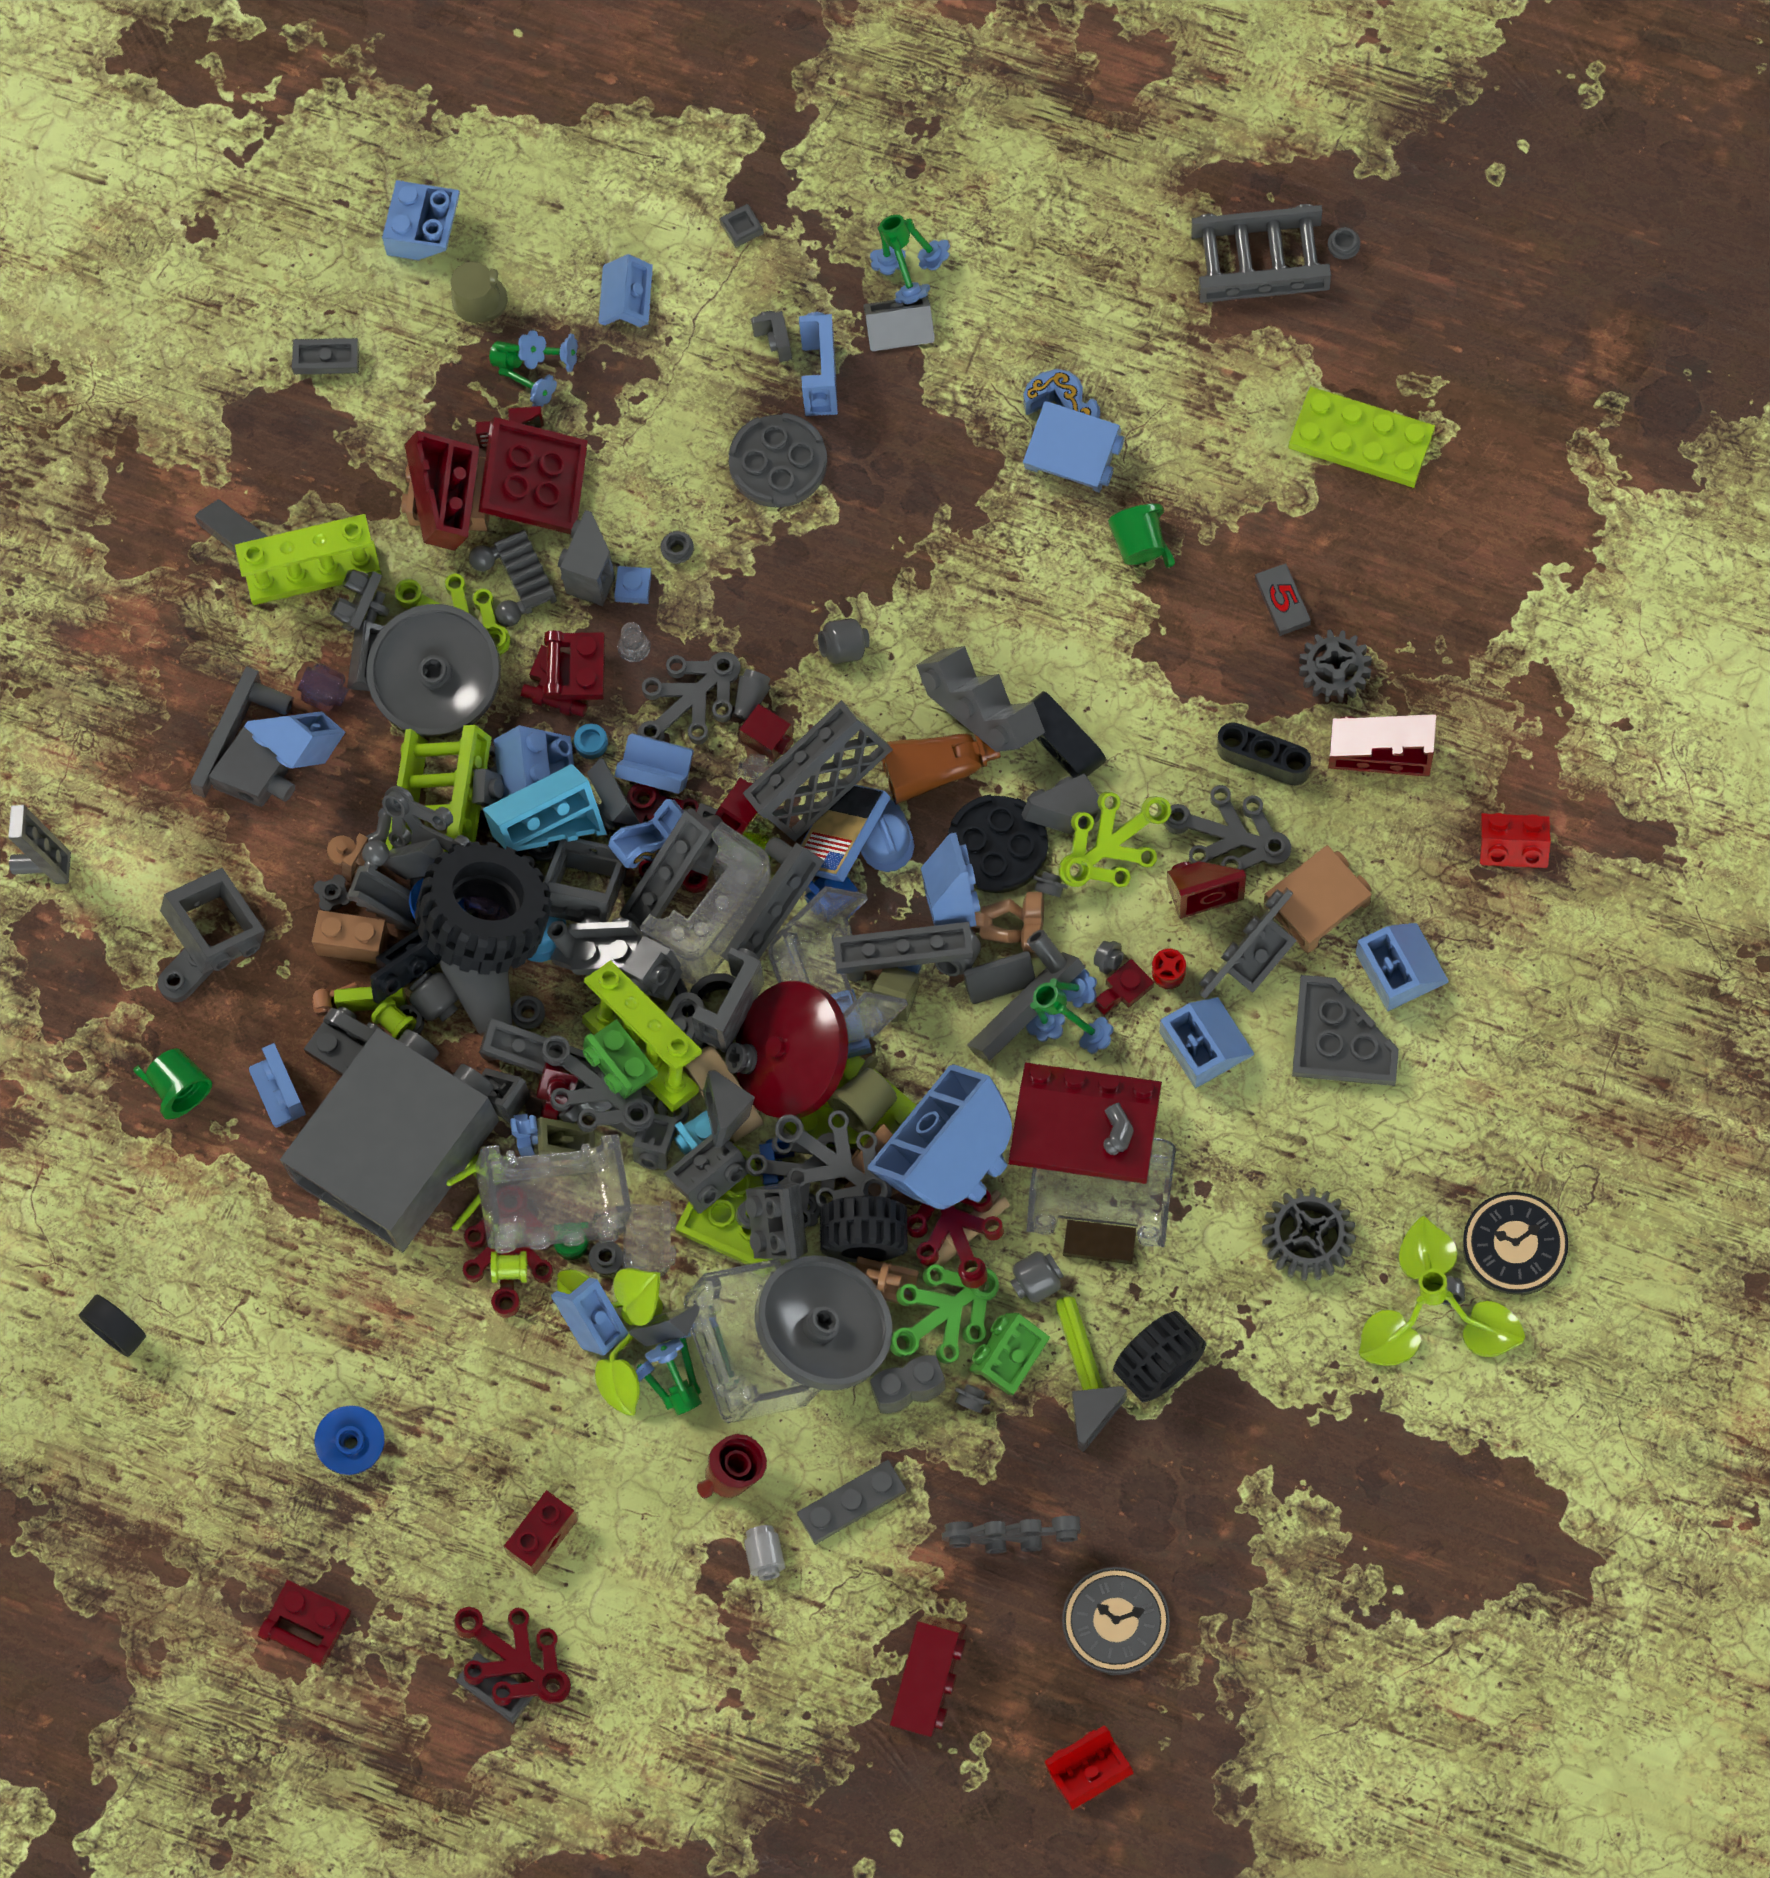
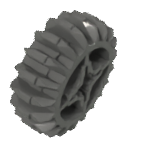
M1314 1187L1310 1189L1309 1196H1304L1301 1188L1296 1189V1199H1293L1290 1194L1285 1193L1283 1194L1284 1204L1274 1201L1272 1203L1274 1212H1266L1265 1220L1269 1224L1262 1225L1261 1233L1268 1237L1262 1240V1246L1271 1248L1267 1252L1269 1260L1279 1258L1276 1263L1277 1270L1283 1269L1286 1265L1289 1267L1287 1273L1289 1278H1292L1296 1271H1300L1301 1280L1304 1282L1308 1278V1273L1313 1272L1315 1280L1318 1281L1321 1280V1270L1323 1269L1326 1274L1332 1276L1335 1272L1333 1264L1343 1268L1345 1260L1342 1256L1350 1257L1352 1255L1353 1249L1348 1245L1355 1243L1356 1236L1349 1232L1355 1229V1222L1345 1221L1350 1216L1349 1209L1338 1211L1342 1202L1339 1198L1335 1199L1332 1203L1328 1202L1330 1196L1328 1191H1325L1321 1198L1316 1197V1188ZM1304 1211H1314L1324 1216L1315 1219L1309 1217ZM1291 1216L1296 1230L1289 1235L1288 1240L1282 1242L1280 1228L1284 1221ZM1335 1227L1337 1242L1326 1253L1323 1249L1324 1243L1321 1238L1328 1234L1329 1229ZM1303 1229H1306L1308 1233L1315 1232L1314 1240L1308 1235L1302 1237ZM1299 1250H1305L1309 1252L1313 1258H1303L1293 1253Z

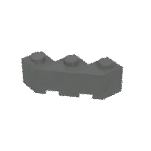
M965 646L942 649L916 665L927 695L994 751L1020 749L1045 733L1034 702L1011 705L1000 675L994 674L977 677Z

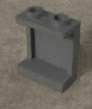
M730 947L727 952L730 973L736 979L718 1013L715 1014L698 1006L692 1016L696 1039L725 1053L736 1038L752 1003L764 985L761 961L758 960L759 957L745 948L736 950Z

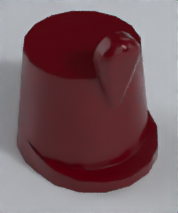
M734 1434L722 1439L709 1453L708 1465L705 1469L706 1479L698 1483V1494L702 1498L712 1496L713 1492L727 1498L739 1496L761 1479L766 1471L767 1457L762 1446L755 1439L742 1434Z

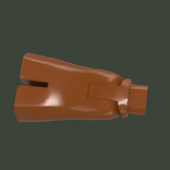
M954 734L935 738L887 741L893 750L881 762L886 778H888L893 801L897 805L944 784L968 777L981 767H986L987 761L1001 758L1000 751H994L975 734L974 737L971 734Z

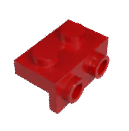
M1481 813V865L1531 868L1548 867L1551 844L1550 816Z
M1106 1725L1088 1732L1082 1739L1065 1749L1056 1751L1050 1758L1045 1760V1765L1053 1783L1072 1810L1134 1774L1131 1765L1114 1742Z

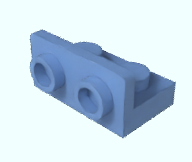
M273 1043L262 1048L266 1060L250 1066L249 1072L271 1122L277 1128L306 1115L276 1045Z

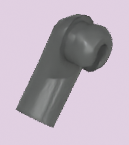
M1120 1103L1113 1104L1105 1110V1114L1113 1126L1110 1137L1106 1138L1103 1143L1106 1152L1110 1155L1124 1152L1128 1148L1133 1135V1126Z

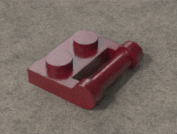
M555 630L545 632L547 680L543 686V697L548 700H604V632L563 633ZM561 647H570L569 686L560 685Z
M287 1580L268 1617L262 1623L258 1637L267 1642L271 1639L311 1658V1663L322 1667L351 1614V1610ZM281 1619L322 1637L321 1643L317 1646L279 1628L278 1625Z

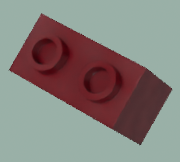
M546 1490L503 1546L507 1556L536 1576L578 1521L575 1510Z

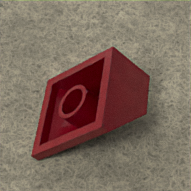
M1186 861L1174 865L1170 871H1167V885L1179 919L1244 900L1245 871L1201 861L1192 864Z

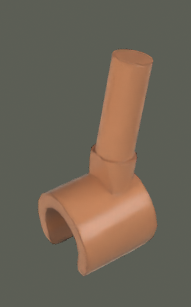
M354 982L338 989L358 987L357 984ZM319 989L315 991L312 1003L316 1014L327 1013L332 1008L331 1000H334L335 990Z

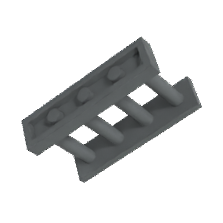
M1301 204L1295 208L1218 216L1203 214L1198 218H1192L1191 238H1203L1207 275L1199 277L1198 293L1200 303L1330 290V264L1318 263L1313 227L1321 226L1322 205ZM1300 228L1305 265L1288 268L1285 266L1281 230ZM1268 231L1272 268L1270 270L1256 271L1252 267L1248 233ZM1235 235L1240 269L1238 273H1220L1216 236Z

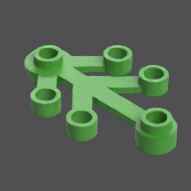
M934 1264L923 1271L922 1277L926 1285L936 1287L945 1283L964 1289L955 1296L918 1289L913 1284L901 1286L896 1292V1299L901 1305L910 1306L917 1303L937 1307V1309L911 1328L903 1327L895 1330L892 1333L891 1352L898 1357H906L915 1353L919 1347V1339L946 1320L943 1343L937 1347L936 1357L944 1364L956 1361L960 1354L957 1344L962 1308L971 1301L970 1324L963 1328L962 1336L969 1344L983 1341L986 1336L984 1327L986 1304L988 1300L995 1297L999 1289V1281L996 1274L989 1268H986L988 1278L984 1283V1291H980L978 1288L964 1286L958 1272L945 1270L941 1265ZM931 1270L937 1271L939 1275L938 1281L931 1279ZM905 1289L912 1292L913 1297L911 1301L904 1298L903 1292ZM971 1327L977 1329L979 1333L977 1339L971 1337ZM898 1337H901L905 1340V1349H900L898 1347ZM944 1347H949L952 1350V1357L950 1359L944 1356Z

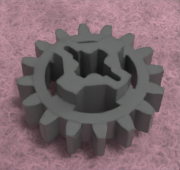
M1331 630L1327 631V638L1325 639L1316 634L1314 636L1315 645L1306 642L1304 647L1305 653L1300 654L1299 663L1302 664L1299 667V676L1306 677L1303 682L1304 688L1313 686L1312 696L1314 697L1324 693L1325 702H1329L1332 696H1336L1339 703L1343 702L1344 694H1348L1352 699L1355 698L1356 687L1364 690L1366 688L1365 679H1370L1371 669L1368 667L1371 666L1372 658L1371 656H1364L1367 652L1366 644L1357 646L1358 637L1354 635L1348 640L1345 638L1344 630L1340 632L1339 637H1334ZM1325 650L1323 656L1316 657L1319 653ZM1332 663H1336V666H1337V668H1339V669H1334V666H1333ZM1354 675L1351 680L1345 683L1348 676Z

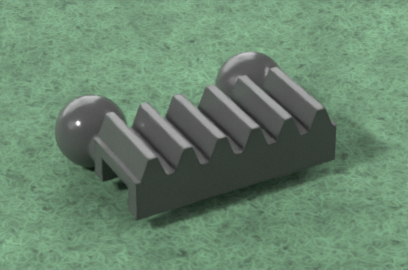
M522 530L495 542L492 547L478 545L471 550L469 562L477 571L489 570L494 565L495 560L500 558L520 601L517 603L505 600L496 607L495 617L501 625L507 627L514 626L520 621L522 614L526 613L528 615L532 613V608L548 601L551 604L557 602L553 587L550 585L542 564H540L537 554L534 552L526 531Z
M380 840L367 842L362 849V857L365 861L364 866H359L346 899L357 902L356 905L366 907V911L376 913V917L386 919V923L394 924L396 929L416 931L418 925L412 922L414 917L409 906L410 890L377 871V868L385 864L389 858L387 845ZM424 876L410 879L411 889Z

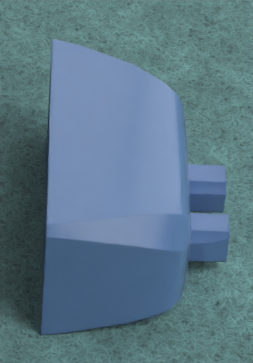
M954 1064L950 1065L868 1165V1170L900 1193L936 1209L948 1208L965 1198L979 1202L987 1192L986 1186L980 1181L987 1173L990 1176L997 1177L1008 1166L1002 1153L1008 1145L1012 1132V1121L1008 1107L990 1076Z

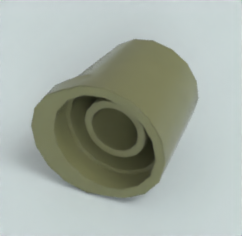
M472 261L458 266L452 274L451 300L453 310L457 316L468 322L479 323L492 321L504 312L508 302L507 291L498 280V271L496 269L489 270L484 264Z
M869 1056L857 1075L841 1088H836L833 1095L827 1101L833 1111L841 1110L847 1113L850 1120L849 1126L858 1133L871 1131L897 1100V1095L891 1085L874 1070L878 1063L874 1056ZM837 1114L845 1122L844 1116Z

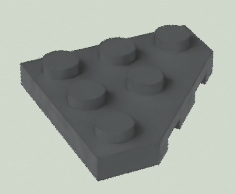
M1301 975L1292 1077L1395 1086L1399 1051L1395 1044L1382 1034L1376 1027V1023L1358 1003L1356 1004L1344 991V987L1336 978Z

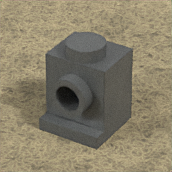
M643 936L621 970L644 993L648 992L653 995L658 987L665 983L671 968L678 970L681 964L671 949Z

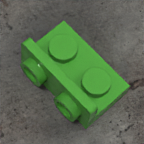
M617 1019L595 1035L590 1033L584 1038L583 1054L593 1067L598 1065L605 1074L603 1078L608 1088L614 1094L619 1092L624 1100L658 1076V1071Z
M1006 1313L995 1320L991 1327L992 1335L986 1344L979 1346L973 1354V1364L969 1371L975 1375L984 1376L1006 1394L1014 1395L1050 1339V1336L1019 1313Z

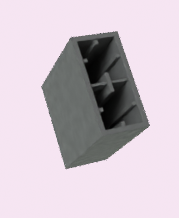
M377 1028L283 1154L280 1161L295 1184L403 1253L452 1187L447 1186L446 1181L465 1169L500 1120L488 1098L494 1090V1086L479 1072L465 1064H461L452 1075L433 1063L439 1052L419 1034L406 1029L399 1040Z

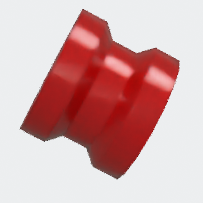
M1163 949L1153 958L1152 978L1161 988L1174 989L1179 987L1186 976V960L1175 949Z

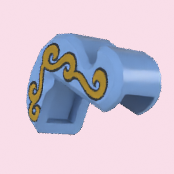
M1054 369L1040 373L1032 378L1024 391L1023 405L1026 415L1041 409L1044 401H1055L1057 405L1100 418V407L1097 401L1090 399L1088 403L1082 402L1083 387L1079 378L1070 371Z
M666 799L654 813L652 820L620 828L611 836L608 846L625 868H636L644 859L646 861H653L684 811L675 800Z

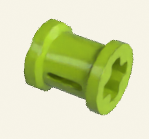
M393 998L384 1000L371 1016L373 1023H380L397 1040H399L406 1029L413 1031L417 1023L413 1016H406L396 1007V1001Z
M521 1251L520 1255H498L497 1252H491L492 1283L509 1279H520L522 1283H527V1252Z

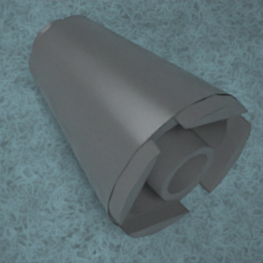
M442 960L439 962L444 975L479 1035H484L487 1023L491 1018L512 1025L508 972L496 974V971H490L489 975H478V971L470 970L467 973L460 971V967L453 963L449 966Z

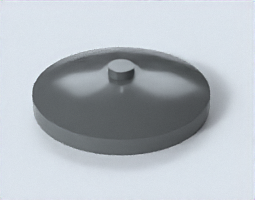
M443 604L421 605L410 608L395 616L377 635L367 660V683L372 699L378 709L399 729L403 731L412 729L422 737L449 736L463 731V725H473L486 713L494 701L501 678L500 656L490 633L471 614L462 609Z
M804 1256L793 1259L780 1266L768 1278L757 1297L754 1321L757 1336L763 1350L781 1372L802 1385L830 1391L851 1388L868 1379L887 1356L892 1341V1320L888 1305L882 1293L871 1279L847 1262L827 1256Z

